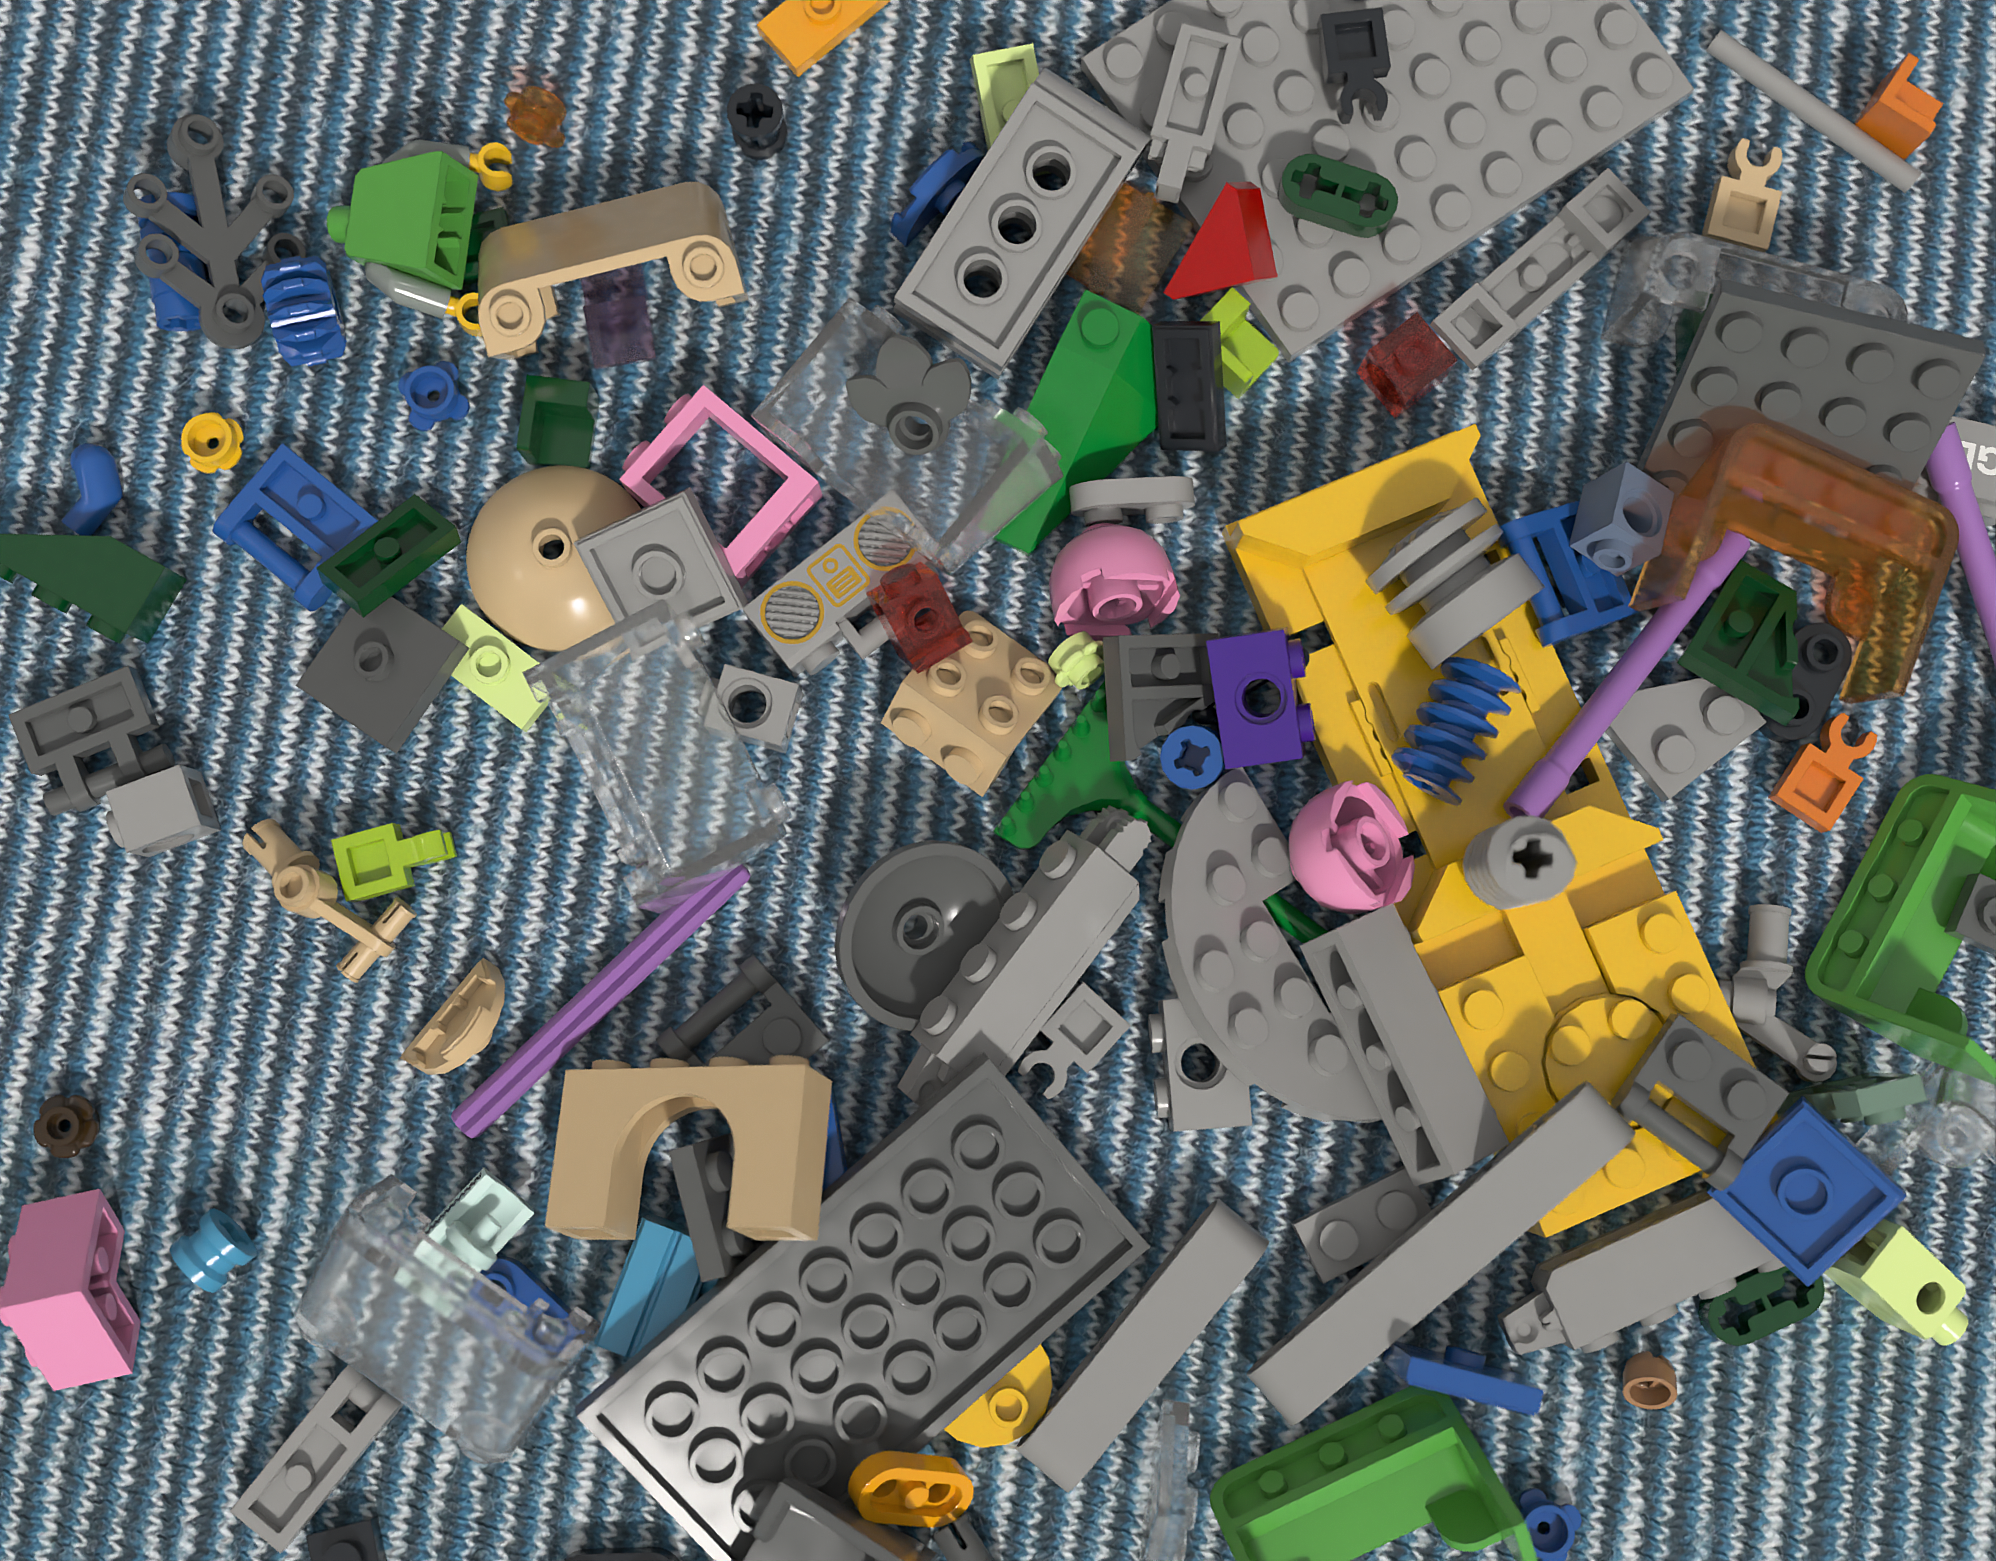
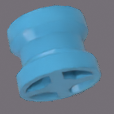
M215 1208L208 1210L200 1218L197 1231L191 1236L179 1237L170 1246L171 1256L181 1271L197 1286L211 1293L218 1292L227 1283L230 1270L236 1265L243 1266L248 1264L257 1254L254 1243L240 1225L231 1217Z

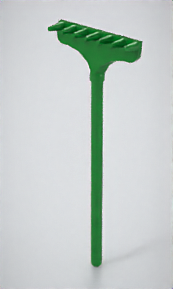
M1104 680L993 832L1013 847L1020 850H1029L1036 847L1047 832L1065 817L1091 810L1102 812V808L1107 809L1110 805L1116 809L1121 808L1127 811L1128 815L1133 818H1141L1147 821L1150 833L1173 849L1182 824L1147 800L1148 796L1137 788L1125 765V761L1110 762L1106 685ZM1276 893L1263 900L1275 923L1303 944L1329 932Z

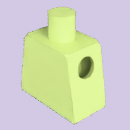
M1882 1219L1824 1272L1825 1275L1879 1319L1924 1340L1933 1338L1942 1346L1950 1345L1957 1341L1967 1329L1968 1317L1956 1307L1965 1296V1285L1901 1225Z

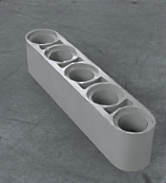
M1219 1198L1213 1201L1049 1401L1045 1413L1032 1430L1021 1437L1016 1450L1065 1492H1070L1085 1477L1265 1252L1269 1240Z

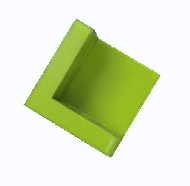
M1232 287L1200 321H1220L1223 386L1239 400L1276 361L1279 350L1245 320L1251 303Z

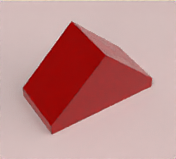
M1251 181L1226 182L1166 287L1164 294L1173 300L1197 297L1278 277L1261 189Z

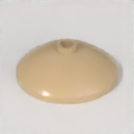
M547 466L523 473L510 480L485 503L469 535L466 554L467 574L472 593L479 607L487 618L504 634L523 645L538 650L573 652L588 649L609 640L620 631L573 543L589 533L641 510L634 498L618 483L596 471L582 467ZM552 540L562 541L564 543V550L558 558L552 560L544 558L543 550L548 542Z

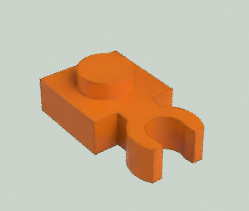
M1845 713L1831 717L1823 725L1820 732L1821 750L1811 743L1800 746L1768 796L1770 800L1820 833L1828 832L1832 829L1864 779L1848 767L1853 760L1868 755L1874 749L1877 742V734L1869 731L1861 734L1853 747L1845 744L1841 738V730L1849 719V716Z

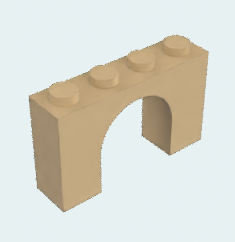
M790 1055L770 1057L769 1065L749 1066V1062L743 1059L714 1057L709 1060V1066L690 1067L689 1063L685 1061L657 1058L650 1061V1068H631V1065L621 1061L596 1060L592 1062L591 1069L566 1070L545 1227L577 1240H635L644 1167L653 1144L660 1134L680 1117L694 1111L717 1109L723 1113L730 1125L735 1148L727 1227L754 1240H818L832 1081L809 1067V1060Z

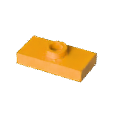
M785 0L756 25L758 34L792 72L799 77L888 4L890 0Z

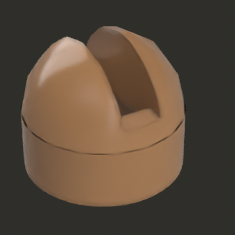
M1641 1351L1632 1356L1626 1362L1623 1371L1624 1398L1632 1405L1643 1409H1661L1674 1403L1677 1398V1377L1670 1361L1662 1355L1653 1357L1649 1351Z

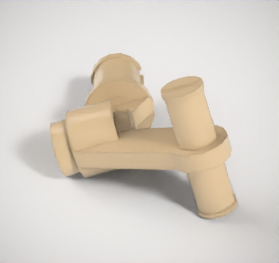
M274 819L258 822L251 829L264 842L260 844L251 834L246 833L242 842L243 848L250 855H253L272 876L271 881L275 897L283 908L306 918L316 919L323 917L359 940L348 954L336 964L337 969L342 971L341 973L346 978L358 983L361 976L380 955L388 957L395 949L396 945L393 940L417 916V913L406 902L395 897L392 904L373 925L336 902L338 895L337 883L331 875L319 870V859L311 851H302Z

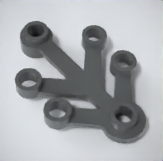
M185 115L179 118L173 125L167 138V150L177 165L189 171L199 224L167 200V189L164 183L151 174L140 173L134 175L125 188L123 202L133 215L140 218H148L206 263L211 285L178 262V248L173 240L165 235L155 233L145 236L135 252L134 259L136 266L143 274L151 278L161 279L199 309V324L206 337L212 343L222 348L241 349L252 345L259 338L264 328L265 316L260 306L264 301L261 279L266 265L281 262V259L275 254L274 248H284L293 257L301 256V258H305L306 251L303 243L294 235L288 233L274 235L263 251L264 262L241 286L239 285L235 261L272 218H279L287 212L293 202L294 191L290 183L279 175L269 174L261 177L252 191L251 202L228 227L215 163L223 149L222 133L217 125L206 116ZM188 131L202 135L208 143H196L190 138ZM269 189L277 192L282 199V203L277 204L267 200L263 190ZM134 190H148L154 195L156 202L145 203L139 200ZM158 249L164 253L168 262L164 264L153 262L147 256L146 250ZM227 307L237 311L243 317V322L234 323L229 321L224 316L223 308Z

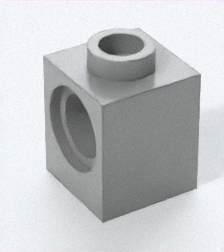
M724 664L720 679L711 677L707 684L702 701L701 714L709 716L707 726L714 734L786 753L803 692L799 684ZM750 692L763 695L766 698V709L758 720L751 723H743L734 718V704L740 696Z
M179 764L106 792L112 809L106 813L109 831L117 845L122 848L125 847L127 853L152 857L221 831L201 771Z

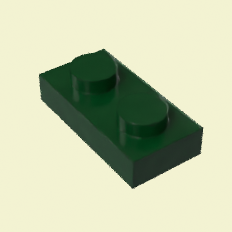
M414 494L316 569L322 583L364 618L459 545L461 540L457 527Z

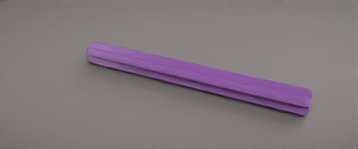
M730 853L723 854L452 1112L451 1118L455 1125L470 1138L479 1137L733 896L749 880L750 873L748 869L734 855Z

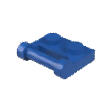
M282 443L220 514L213 525L212 531L227 545L237 544L294 590V599L309 612H313L320 608L332 594V591L322 583L316 568L377 523L378 520ZM262 509L322 557L311 571L253 525L254 518Z
M1580 500L1527 515L1500 526L1503 531L1497 540L1500 548H1508L1510 555L1520 553L1545 586V588L1529 599L1540 624V627L1535 632L1542 648L1622 621L1638 613L1622 574L1615 576L1611 572L1601 569L1592 560L1569 546ZM1534 537H1537L1569 616L1565 617L1532 540Z

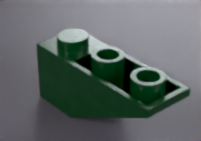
M0 534V578L13 584L18 574L37 584L31 593L32 596L66 614L72 604L91 614L85 624L86 626L119 644L122 643L127 634L149 644L187 581L181 575L111 536Z

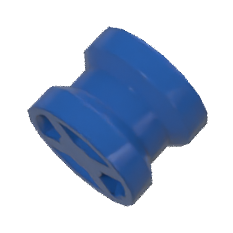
M1202 725L1181 727L1171 733L1162 745L1160 755L1162 770L1171 782L1181 788L1193 790L1209 786L1213 781L1221 777L1226 770L1220 734L1210 727Z

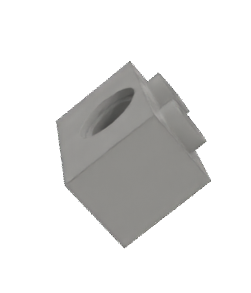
M1179 999L1158 1001L1159 1014L1148 1015L1151 1052H1162L1164 1078L1154 1079V1101L1157 1118L1168 1117V1126L1172 1131L1252 1126L1249 1086L1241 1082L1228 1070L1214 1053L1215 1066L1208 1078L1194 1082L1186 1077L1181 1068V1058L1184 1051L1189 1046L1197 1043L1208 1046L1191 1023Z

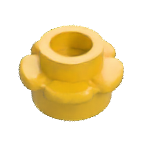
M215 412L200 414L190 419L183 428L181 435L182 451L191 458L190 464L192 467L200 472L213 474L219 468L229 470L242 457L243 452L240 448V443L244 440V434L240 425L231 418L223 419L219 413ZM217 438L219 445L214 449H210L209 441Z

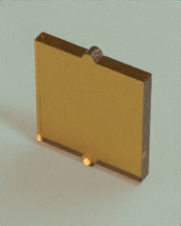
M1124 183L1066 275L1089 288L1088 291L1097 295L1100 294L1115 304L1139 315L1192 230L1194 223L1156 202L1157 198H1154L1153 192L1143 194Z

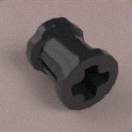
M755 83L746 84L738 88L731 95L727 105V118L733 130V140L747 158L757 161L771 159L785 147L788 138L787 125L783 119L782 102L778 94L769 86ZM758 98L762 100V105H758ZM757 117H765L761 119L759 128H750L755 125ZM757 140L759 146L754 145L753 141Z

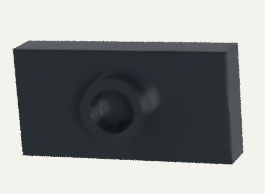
M1160 321L1152 325L1160 450L1219 452L1227 446L1220 321Z

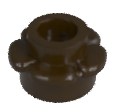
M59 1094L50 1097L41 1105L39 1109L40 1119H37L33 1126L35 1139L41 1147H48L50 1153L55 1157L71 1158L77 1156L81 1149L89 1147L94 1143L100 1130V1118L97 1110L87 1098L77 1094L66 1098L64 1095ZM65 1119L71 1123V1128L67 1132L61 1129V1122Z

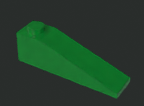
M1085 289L1054 350L975 520L974 530L1029 556L1071 515L1069 494L1071 486L1087 481L1103 480L1109 474L1111 475L1125 461V458L1149 434H1152L1159 427L1153 328L1145 318Z

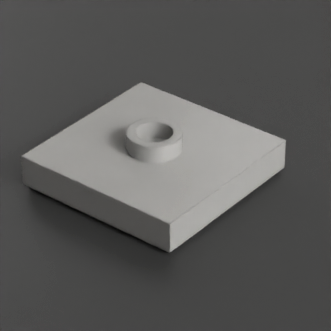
M690 487L589 533L573 543L633 657L744 608L748 603Z

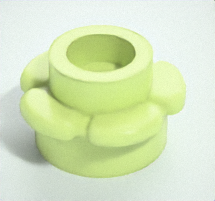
M1086 631L1078 632L1063 641L1054 650L1048 661V665L1057 674L1055 683L1059 687L1074 685L1080 690L1098 680L1105 671L1103 641H1094Z

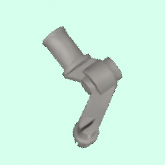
M1751 905L1748 912L1750 923L1747 961L1740 962V969L1732 976L1731 980L1719 979L1718 985L1739 1031L1792 1066L1798 1077L1802 1080L1812 1083L1823 1082L1829 1079L1835 1072L1837 1056L1834 1049L1827 1044L1815 1042L1775 1016L1776 990L1793 975L1794 967L1787 964L1791 909L1778 905Z

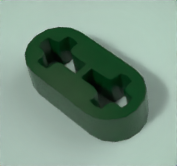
M1307 153L1291 160L1282 173L1278 187L1280 203L1289 214L1362 238L1374 237L1386 230L1398 205L1396 189L1387 178L1377 173L1316 154ZM1305 174L1317 178L1315 187L1318 190L1313 192L1311 199L1303 198L1299 195L1300 185L1297 183H1301ZM1365 193L1376 197L1375 207L1379 209L1375 210L1370 218L1359 215L1360 204L1357 202L1361 201Z
M1786 1266L1765 1273H1760L1756 1267L1734 1277L1737 1286L1729 1292L1714 1298L1701 1299L1698 1310L1700 1323L1709 1335L1726 1344L1736 1346L1750 1344L1817 1311L1824 1300L1825 1286L1822 1276L1809 1287L1803 1283V1285L1795 1289L1798 1298L1796 1302L1782 1296L1769 1300L1768 1294L1781 1289L1785 1285L1782 1274L1786 1272L1788 1275L1797 1276ZM1729 1299L1731 1302L1739 1305H1746L1754 1301L1755 1307L1738 1315V1322L1740 1324L1738 1329L1724 1323H1719L1718 1317L1726 1313L1725 1300Z

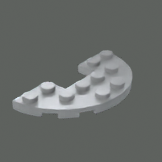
M1243 767L1233 768L1213 781L1195 798L1180 820L1183 824L1173 849L1166 852L1160 879L1159 902L1165 903L1168 939L1162 942L1169 974L1179 1000L1191 1023L1221 1063L1245 1085L1256 1084L1271 1096L1282 1101L1281 1108L1303 1117L1323 1122L1342 1120L1370 1123L1383 1120L1331 1011L1325 1007L1263 903V900L1296 880L1290 866L1289 844Z

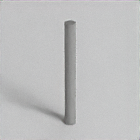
M1723 30L1717 34L1706 49V52L1903 193H1906L1921 175L1919 170Z

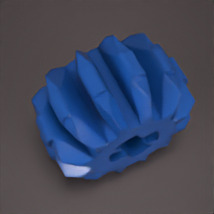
M295 256L281 259L280 263L266 265L261 279L264 291L263 298L267 308V317L272 327L273 337L276 339L279 353L283 359L291 366L307 364L309 367L328 363L327 360L342 357L347 342L344 332L345 326L335 286H333L330 271L327 269L326 264L318 256L307 258Z

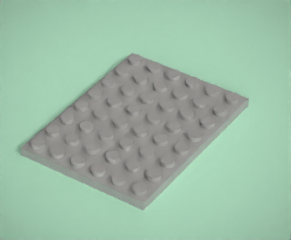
M1170 0L1082 57L1080 66L1107 107L1150 136L1182 21L1242 37L1209 161H1205L1202 174L1187 170L1177 206L1196 233H1198L1226 182L1251 181L1261 189L1278 277L1235 288L1251 303L1249 308L1288 363L1688 99L1694 91L1693 86L1630 0ZM1382 7L1391 68L1387 77L1375 78V80L1380 82L1387 92L1388 105L1382 120L1374 121L1371 104L1365 99H1355L1352 101L1354 114L1350 124L1342 125L1337 116V103L1344 85L1343 82L1325 84L1317 30L1320 14ZM1148 145L1142 156L1158 178L1162 163L1148 160L1151 147ZM1307 153L1316 154L1377 173L1387 178L1395 187L1398 196L1397 210L1387 229L1377 236L1362 238L1289 214L1281 205L1278 196L1279 182L1287 164L1297 156ZM1305 174L1301 183H1297L1300 185L1299 195L1301 197L1311 199L1313 192L1318 190L1315 187L1316 177ZM1365 193L1361 201L1357 202L1360 204L1359 215L1370 218L1375 210H1379L1375 207V196Z

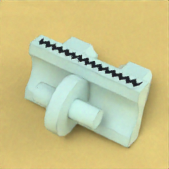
M483 1168L401 1255L402 1263L424 1276L443 1295L453 1301L482 1269L488 1270L497 1261L496 1254L534 1214L533 1207L486 1168Z

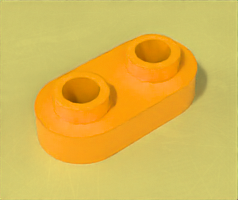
M883 1451L868 1456L853 1471L848 1483L849 1495L865 1520L873 1523L928 1528L941 1527L956 1520L966 1511L974 1494L971 1480L955 1459L898 1451Z

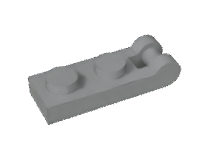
M353 1360L340 1373L230 1510L232 1514L279 1553L291 1545L405 1403V1400L391 1388L383 1392L367 1378L370 1371L357 1360ZM349 1399L367 1413L356 1428L338 1414Z

